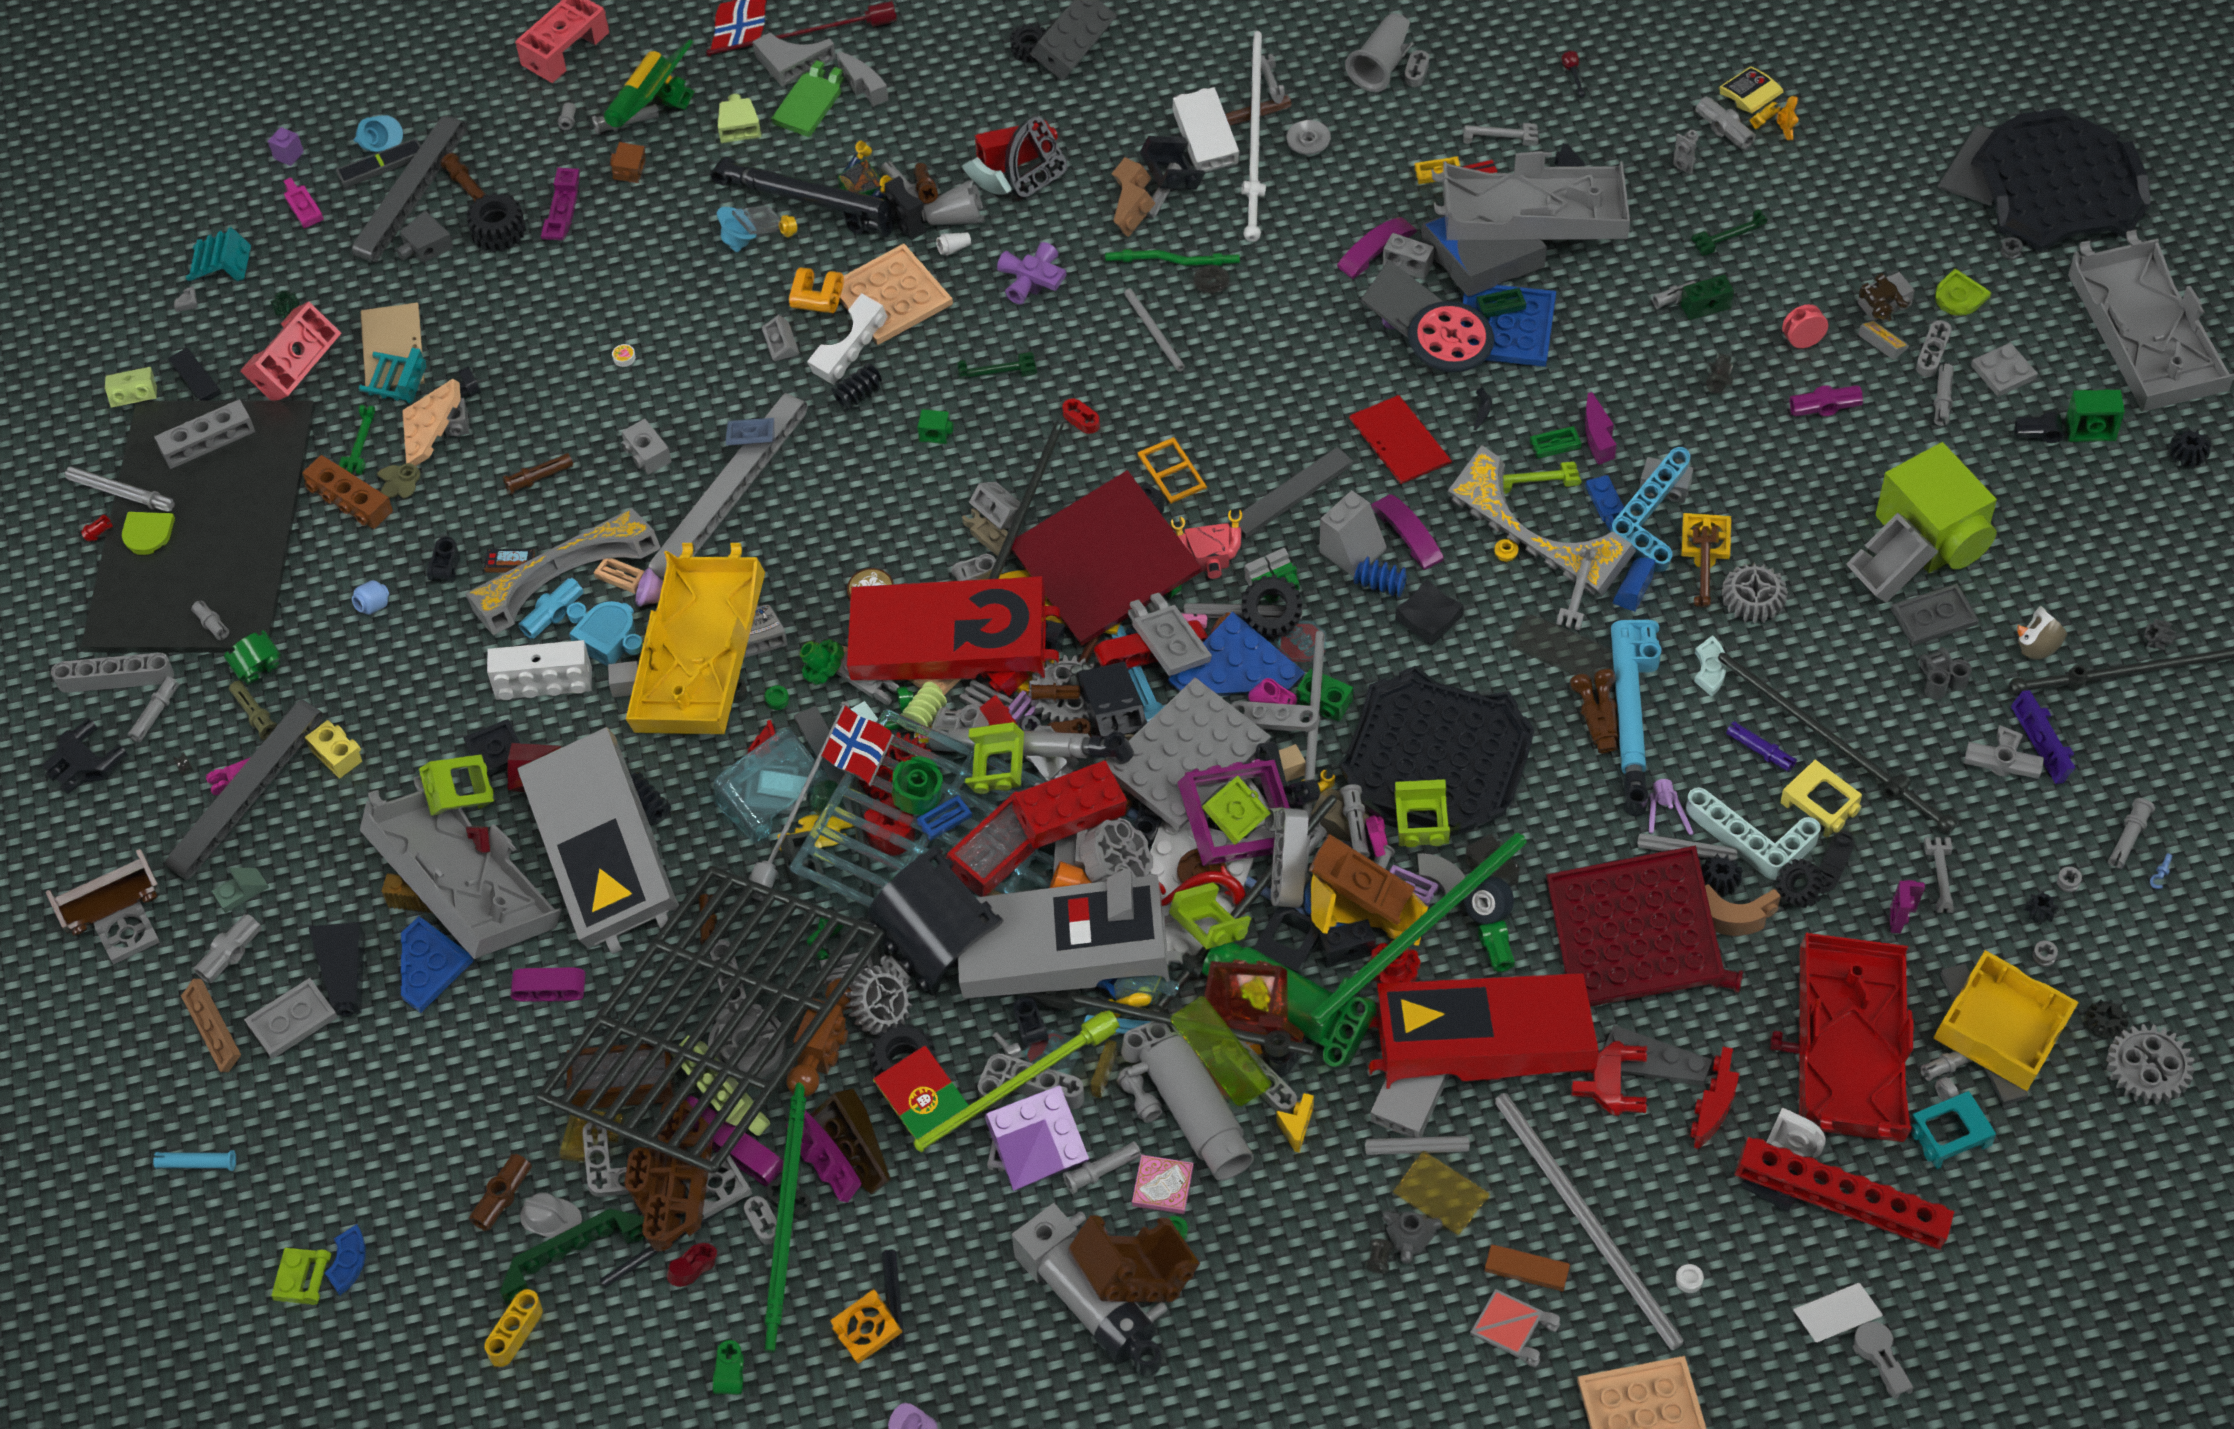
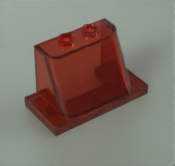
M1234 959L1232 963L1211 961L1201 1011L1189 1010V1019L1267 1035L1275 1030H1282L1290 1035L1291 1041L1302 1042L1304 1032L1288 1021V971L1285 968L1274 966L1264 961H1257L1256 964H1248V962Z

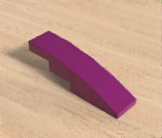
M805 1110L800 1154L805 1162L813 1163L822 1181L831 1184L839 1201L848 1203L862 1183L838 1146Z

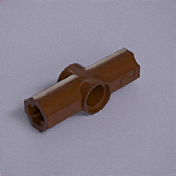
M512 1154L499 1174L488 1181L487 1191L470 1215V1222L483 1231H489L504 1208L509 1207L515 1199L514 1193L532 1168L531 1163L518 1154ZM505 1190L504 1193L496 1195L498 1191Z

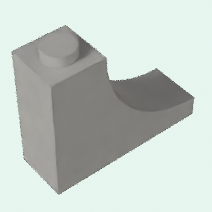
M770 32L753 41L755 57L781 86L800 78L806 72L809 73L811 66L816 60L826 64L836 59L834 43L830 39L815 44L800 45L782 41Z

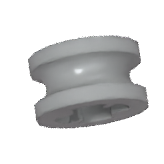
M2065 867L2059 872L2057 885L2064 892H2075L2080 886L2082 875L2074 867ZM2065 877H2071L2070 880L2074 879L2073 883H2069L2068 879L2065 881Z
M2050 941L2038 942L2032 955L2034 962L2042 967L2051 966L2054 964L2058 954L2057 947ZM2043 950L2049 952L2047 957L2042 956Z

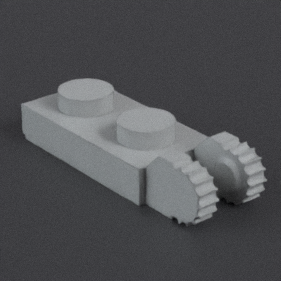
M847 651L840 660L841 666L836 671V674L871 698L874 697L883 704L889 705L892 702L891 697L880 690V688L884 686L889 691L897 694L896 689L900 688V686L892 680L851 681L847 669Z

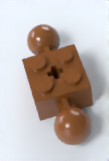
M837 978L829 983L825 992L826 1000L842 978ZM849 987L798 1057V1065L788 1072L786 1084L793 1095L797 1083L804 1085V1097L815 1093L820 1082L817 1072L828 1074L831 1066L834 1067L836 1065L839 1047L845 1044L848 1037V1030H846L845 1026L846 1018L843 1017L842 1011L851 1008L846 1006L848 1002H851V999L845 996L848 992L852 991ZM808 1008L793 1040L794 1045L817 1014L816 1011Z

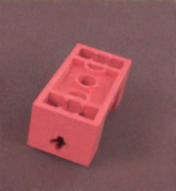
M590 0L560 1L515 41L521 65L553 83L567 71L563 52L580 37L596 45L609 34L605 10Z
M309 301L294 308L281 323L284 328L268 347L253 355L240 370L271 401H278L289 396L341 335V332ZM293 344H297L300 346V355H296L293 352Z

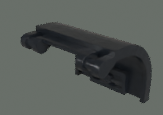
M938 845L932 847L925 854H921L893 877L873 900L867 912L868 924L884 930L883 945L891 955L895 953L899 957L901 967L907 973L912 972L917 978L915 982L923 992L928 991L931 996L940 990L941 978L951 964L973 943L985 934L998 928L1004 921L999 914L995 915L991 910L992 906L987 901L981 904L951 870L954 863L950 858L946 859L942 854L943 850ZM935 861L938 865L934 868L930 862ZM984 917L987 922L983 924L979 918Z

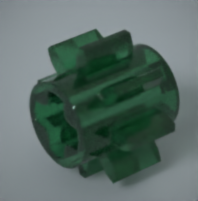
M287 290L279 291L275 294V300L270 301L275 315H281L284 318L294 308L300 306L296 293H290Z

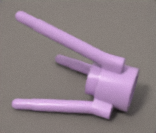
M1660 779L1654 782L1653 793L1649 794L1651 801L1649 833L1652 834L1654 832L1656 802L1660 805H1668L1669 809L1673 808L1672 802H1674L1688 834L1693 835V830L1679 802L1677 792L1673 789L1672 782L1668 779Z

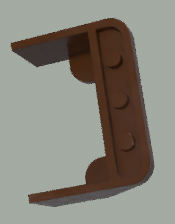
M141 849L136 850L139 857L138 860L55 897L50 890L45 892L63 930L67 934L79 935L87 930L86 926L138 902L148 903L158 897L157 893L161 890Z

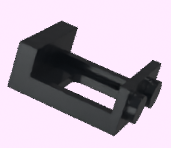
M1148 136L1140 150V154L1159 188L1197 190L1205 175L1204 170H1192L1183 154L1188 145L1185 137ZM1176 163L1181 167V169H1167L1163 175L1158 165Z
M1278 906L1253 949L1302 976V967L1317 944L1321 930L1315 926L1311 917L1299 913L1297 909ZM1281 923L1307 934L1299 949L1293 950L1272 939Z

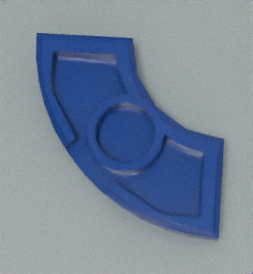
M357 1224L334 1238L337 1245V1257L333 1265L325 1272L326 1277L339 1296L354 1284L364 1266L366 1246L364 1237Z

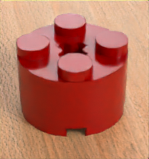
M893 797L875 803L864 814L867 841L876 853L896 856L911 848L916 836L914 816L896 807Z

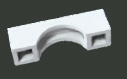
M862 293L848 310L853 320V327L847 338L834 345L821 344L807 361L812 373L833 385L844 375L850 363L857 359L859 352L871 341L873 334L884 325L888 317L883 305Z

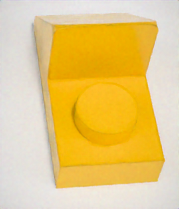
M1304 1093L1301 1102H1296L1293 1114L1281 1111L1276 1112L1278 1127L1293 1150L1300 1153L1313 1112L1314 1095Z

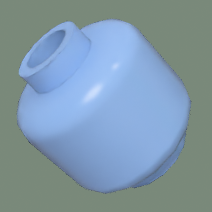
M370 580L354 590L352 602L357 611L371 615L387 606L389 592L385 585L375 580Z

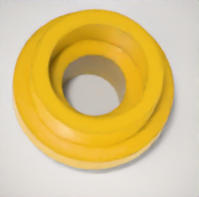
M784 215L781 221H779L780 232L785 234L786 237H792L793 234L797 233V223L793 216Z
M1503 539L1496 543L1494 551L1499 560L1509 562L1517 556L1518 545L1510 539Z

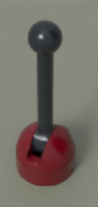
M1575 51L1566 52L1561 56L1562 64L1566 69L1572 70L1578 88L1577 95L1579 98H1584L1586 92L1582 89L1576 71L1579 65L1578 54Z

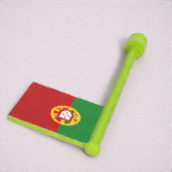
M1111 1011L1098 1013L1081 1025L1082 1031H1080L1078 1036L970 1106L926 1045L873 1078V1081L915 1138V1148L920 1152H924L925 1148L1080 1047L1090 1043L1093 1046H1097L1116 1033L1120 1025Z

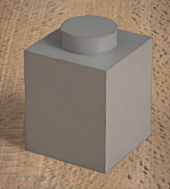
M637 661L608 664L609 686L613 698L631 696L638 669Z

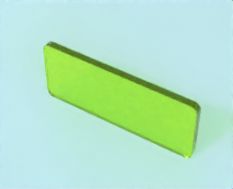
M1198 997L1171 1016L1170 1020L1237 1106H1243L1271 1087V1081L1205 997Z

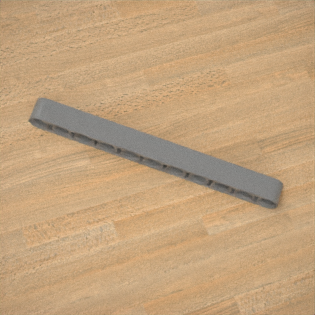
M787 393L778 400L765 417L774 418L775 442L744 444L651 560L648 568H651L662 581L666 571V556L664 552L668 551L679 557L683 550L682 543H692V557L695 556L803 419L808 408L807 402Z

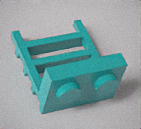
M232 227L228 228L226 233L222 231L217 232L216 237L207 236L205 241L198 239L196 244L193 245L192 249L195 251L190 273L186 275L187 281L220 269H224L236 281L244 279L251 244Z
M411 348L408 358L373 351L372 357L378 358L379 362L369 387L360 385L359 391L367 392L370 396L374 394L381 395L385 399L391 397L395 401L400 399L406 400L407 403L412 404L426 369V360L423 358L421 349ZM387 360L392 361L383 387L378 389L377 385ZM400 363L405 364L395 391H389Z

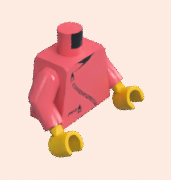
M1231 510L1229 511L1228 518L1232 522V527H1229V523L1188 528L1184 529L1183 533L1184 518L1179 517L1180 527L1174 526L1173 519L1169 523L1170 527L1176 532L1177 536L1199 563L1202 571H1207L1208 577L1211 579L1219 578L1222 575L1221 569L1229 567V560L1235 558L1241 547V527H1239V522L1242 520L1241 510H1239L1240 517L1236 520L1231 518Z

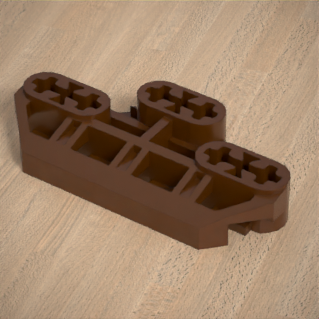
M671 1100L666 1101L662 1105L660 1114L663 1112V1110ZM686 1100L681 1103L657 1136L658 1140L668 1143L691 1112L693 1107ZM702 1116L697 1120L699 1122L698 1132H694V1124L678 1148L687 1151V1147H694L709 1126ZM713 1138L700 1155V1157L709 1161L711 1159ZM638 1147L628 1157L625 1187L644 1215L643 1235L654 1250L661 1252L670 1248L673 1245V1241L679 1240V1236L685 1231L690 1237L701 1228L709 1172L650 1147L648 1149L646 1147ZM682 1180H691L688 1199H685L686 1186L682 1185ZM686 1213L685 1221L681 1224V1219L677 1218V1214Z

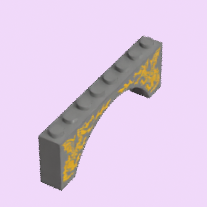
M1481 445L1448 491L1453 497L1451 500L1461 508L1466 506L1471 509L1470 513L1477 519L1482 520L1484 518L1489 521L1488 525L1495 531L1500 533L1503 530L1508 534L1507 538L1517 545L1521 542L1527 546L1525 550L1537 558L1540 555L1545 558L1544 563L1552 569L1556 570L1558 567L1563 570V575L1574 583L1577 580L1583 559L1580 556L1582 546L1596 549L1595 559L1591 562L1584 590L1591 595H1594L1596 592L1603 596L1636 552L1634 546L1613 531L1603 537L1578 543L1557 542L1529 531L1515 519L1506 502L1503 487L1504 462L1499 456Z
M630 508L465 594L474 614L495 635L514 625L517 613L528 597L543 584L561 573L589 562L607 558L628 557L642 559L661 549L654 530Z

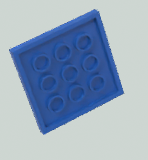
M1496 285L1469 297L1464 293L1463 303L1479 311V305L1476 304L1477 296L1520 288L1526 302V310L1486 318L1494 334V346L1486 360L1546 367L1556 291ZM1469 321L1461 322V325L1464 327L1473 326ZM1469 339L1467 341L1470 345L1475 346L1479 344V341L1476 339ZM1455 351V352H1456L1455 357H1463V356H1464L1463 353H1461V352H1459V351Z

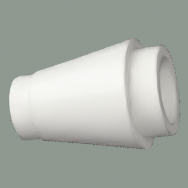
M968 233L941 234V237H937L936 244L939 253L948 256L970 246L971 238Z

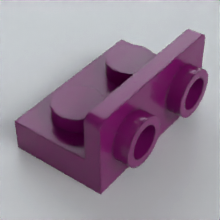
M1914 880L1899 881L1890 905L1891 933L1901 934L1904 924L1909 923L1910 912H1916L1925 890V883Z

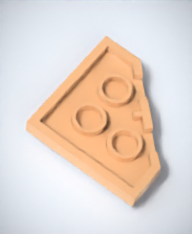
M456 380L448 381L403 410L406 463L416 466L431 456L434 450L431 447L437 436H442L449 423L447 417L453 407L457 408L461 401L460 384Z

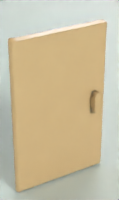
M418 303L360 311L365 386L369 387L379 362L378 358L372 357L373 351L408 358L411 348L421 349L422 352ZM387 360L377 385L378 389H382L392 361ZM400 363L391 388H396L405 364ZM423 374V377H422V379H421L420 384H424V383H425L424 374Z

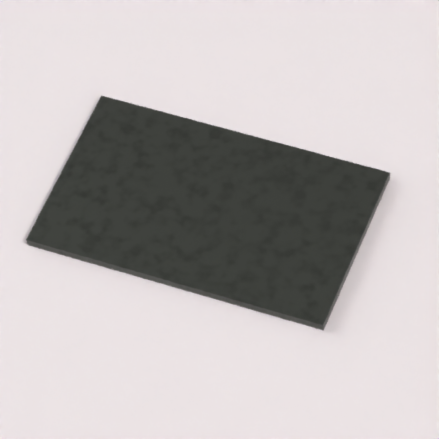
M234 401L136 402L118 481L150 492L158 491L160 495L172 498L175 506L170 512L158 508L150 509L148 505L115 495L110 515L112 527L107 529L81 648L83 652L226 653L228 651L232 653L235 651L232 646L255 632L260 636L261 631L265 630L271 639L315 411L314 401H241L251 419L255 430L254 433L172 469H169L154 436ZM127 512L173 513L175 521L168 543L154 550V553L149 555L133 553L127 548L122 539V530ZM204 601L211 611L216 612L220 616V621L229 629V635L225 639L217 640L209 629H205L202 626L201 620L191 610L195 602Z

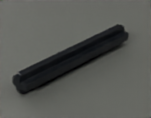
M894 1249L882 1252L886 1307L902 1330L901 1334L890 1341L891 1350L896 1351L905 1348L897 1254Z

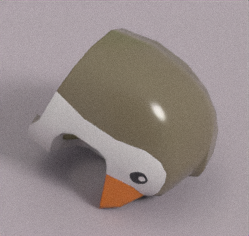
M2042 606L2034 612L2033 619L2027 627L2017 626L2018 642L2022 649L2021 653L2033 660L2044 659L2054 654L2068 635L2063 626L2049 615Z

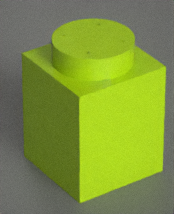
M1943 442L1885 472L1875 516L1885 526L1899 513L1907 518L1922 533L1921 535L1939 551L1923 566L1928 574L1945 564H1948L1952 569H1961L1972 564L1989 549L1997 534L1996 529L1991 525L1997 499Z

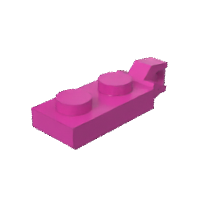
M292 178L283 181L287 190L284 193L285 199L304 229L324 220L321 211L305 186L297 187Z
M1374 815L1373 817L1366 818L1375 856L1386 855L1384 846L1388 845L1382 817Z

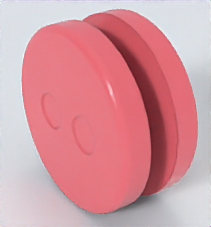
M1811 304L1799 306L1786 316L1782 325V331L1791 345L1801 349L1818 343L1828 330L1826 317L1817 306Z

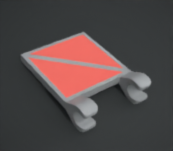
M1495 1289L1472 1328L1470 1335L1520 1358L1532 1367H1536L1540 1362L1539 1351L1525 1346L1539 1323L1546 1329L1556 1332L1560 1327V1318L1554 1313L1539 1310Z

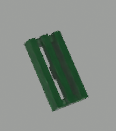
M1520 288L1476 297V304L1479 305L1478 309L1486 318L1526 310V302Z

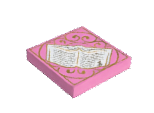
M1141 1155L1132 1206L1185 1214L1194 1168L1193 1163Z

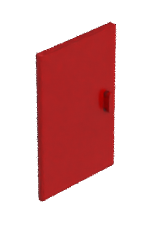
M1400 395L1349 415L1351 422L1400 484L1452 463L1449 456Z

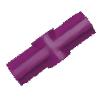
M1823 385L1816 388L1813 393L1790 396V411L1794 416L1818 412L1821 416H1831L1839 409L1861 406L1863 404L1862 390L1858 385L1833 389L1829 385Z

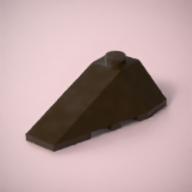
M854 1088L834 1093L810 1114L838 1146L861 1181V1186L871 1195L878 1192L891 1180L868 1112Z

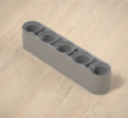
M150 653L63 661L52 667L51 675L58 689L69 693L162 684L166 677H174V670L165 654Z

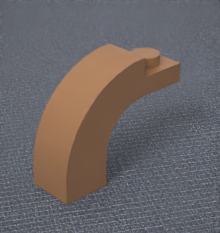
M1709 884L1705 886L1715 932L1720 934L1741 936L1758 932L1764 929L1766 917H1771L1778 910L1780 895L1775 889L1753 902L1732 904L1723 900Z

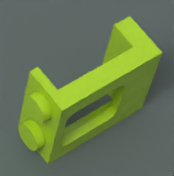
M1014 722L969 728L968 738L975 743L973 774L971 778H965V783L974 792L979 794H986L991 790L1008 791L1014 787H1021L1024 731ZM1012 752L1011 772L986 775L987 758L989 755Z
M482 754L430 761L419 768L431 816L439 815L446 810L478 806V809H481L494 801L493 789L488 781L487 766L483 762ZM467 767L474 794L459 796L455 791L451 769Z
M1445 779L1395 782L1399 846L1416 847L1418 845L1441 846L1449 844L1450 827H1448ZM1427 810L1436 812L1438 827L1408 829V812Z
M1214 882L1176 892L1169 910V914L1206 949L1244 939L1251 921L1249 916L1233 918L1216 901L1219 887ZM1211 917L1219 924L1210 926L1209 932L1206 934L1194 921Z

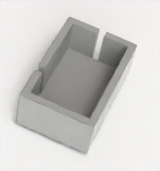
M1897 513L1865 545L1877 555L1873 557L1861 549L1846 565L1876 597L1887 603L1939 551L1921 535L1922 533L1907 518Z

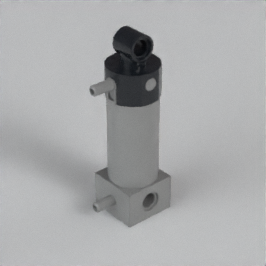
M1052 1203L1012 1233L1014 1256L1037 1283L1043 1279L1047 1282L1116 1364H1122L1132 1359L1137 1372L1144 1376H1152L1160 1370L1161 1351L1158 1344L1151 1341L1156 1332V1326L1152 1322L1167 1311V1306L1160 1302L1145 1313L1136 1302H1104L1099 1299L1068 1250L1078 1234L1076 1227L1086 1220L1083 1212L1079 1211L1068 1219L1055 1203ZM1145 1355H1151L1154 1357L1150 1361H1144L1141 1359Z

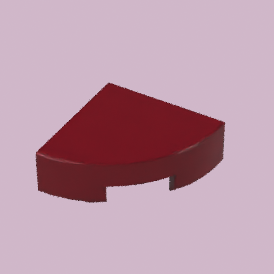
M466 827L467 836L475 843V849L481 853L489 852L488 827Z

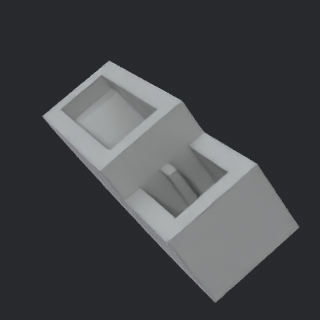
M841 51L837 53L838 67L843 70L842 74L856 96L865 93L872 106L888 101L887 85L873 69L851 55Z

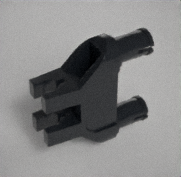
M86 718L74 730L63 732L59 738L57 752L42 764L43 769L47 771L46 775L52 781L57 779L61 784L60 787L67 794L82 783L106 779L112 774V768L129 756L120 744H117L104 757H98L88 749L82 741L98 730V727L90 718Z

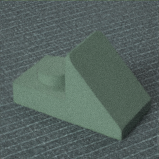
M230 868L233 879L211 892L223 911L227 913L268 889L269 886L257 868Z

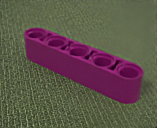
M689 1096L686 1099L693 1108L699 1101L693 1096ZM707 1106L701 1116L710 1124L717 1113ZM725 1120L713 1138L712 1150L718 1153L736 1128L735 1125ZM696 1121L695 1131H694V1132H698V1128H699V1122H698V1121ZM744 1133L729 1154L739 1169L766 1187L783 1170L782 1159L746 1133Z

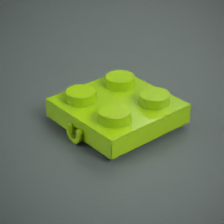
M1236 776L1202 806L1234 845L1271 814L1258 799V793L1255 790H1250L1239 776Z

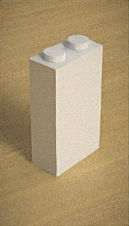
M1215 87L1204 88L1190 94H1181L1173 98L1172 110L1182 137H1185L1188 142L1186 148L1194 169L1207 172L1238 164L1239 150Z

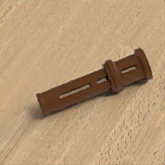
M449 153L442 158L440 162L441 167L450 173L453 181L460 183L474 202L477 198L481 199L483 195H486L469 175L467 166L460 163L459 157L455 153Z
M917 163L915 165L916 168L913 170L917 180L916 190L919 199L924 203H932L938 197V190L934 180L930 178L927 166L924 163Z
M565 453L533 468H521L518 473L510 476L504 475L502 476L508 493L513 495L514 491L526 486L530 488L534 485V482L573 467V461L569 453Z

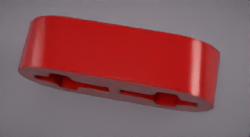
M1074 398L1068 399L1063 403V416L1068 422L1086 434H1092L1099 430L1100 418L1094 410Z

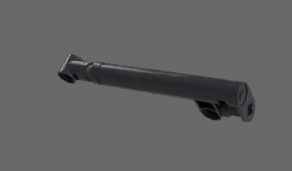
M723 156L710 173L712 180L719 185L724 186L728 182L742 186L746 185L753 190L841 211L847 228L856 234H861L863 231L880 232L881 236L888 237L893 229V216L889 203L885 199L756 167L749 168L737 164L732 158Z

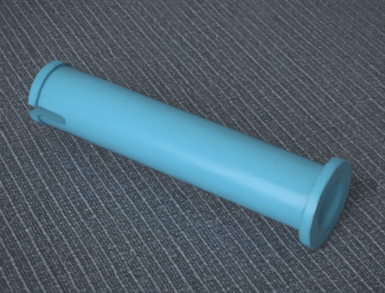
M230 1150L228 1153L156 1152L154 1157L155 1169L228 1168L229 1171H234L236 1166L234 1150Z

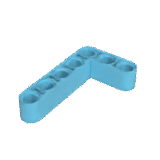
M1676 447L1669 452L1615 518L1610 533L1612 531L1634 546L1636 552L1633 556L1636 559H1655L1654 571L1663 572L1668 569L1672 558V551L1669 546L1641 526L1687 471L1690 453L1683 447ZM1673 459H1681L1684 463L1677 464ZM1667 476L1670 480L1662 481L1659 477ZM1652 493L1656 497L1653 499H1649L1645 496V494ZM1637 510L1642 515L1634 516L1631 514V511ZM1624 528L1627 530V533L1621 534L1616 529ZM1642 541L1647 546L1639 547L1636 545V542ZM1662 555L1666 560L1658 561L1655 556Z

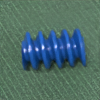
M1367 556L1357 566L1354 584H1358L1361 581L1363 587H1367L1370 584L1371 589L1376 590L1379 587L1382 593L1388 589L1390 595H1394L1397 592L1400 598L1406 584V568L1403 567L1398 573L1397 565L1394 564L1391 570H1388V562L1379 567L1378 559L1371 565L1370 557Z

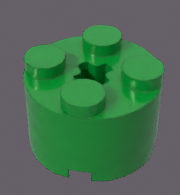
M265 630L261 631L260 636L255 632L243 638L232 646L235 650L234 652L229 654L227 651L224 655V658L239 680L245 681L247 685L255 682L259 678L258 674L265 670L271 672L280 665L278 660L281 657V653Z
M915 756L905 762L903 760L895 767L892 779V797L896 807L910 814L924 815L939 804L942 796L943 776L934 761L926 757Z

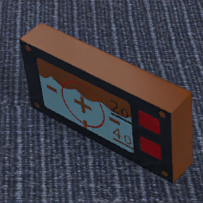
M487 549L484 565L485 572L506 573L535 557L534 549Z

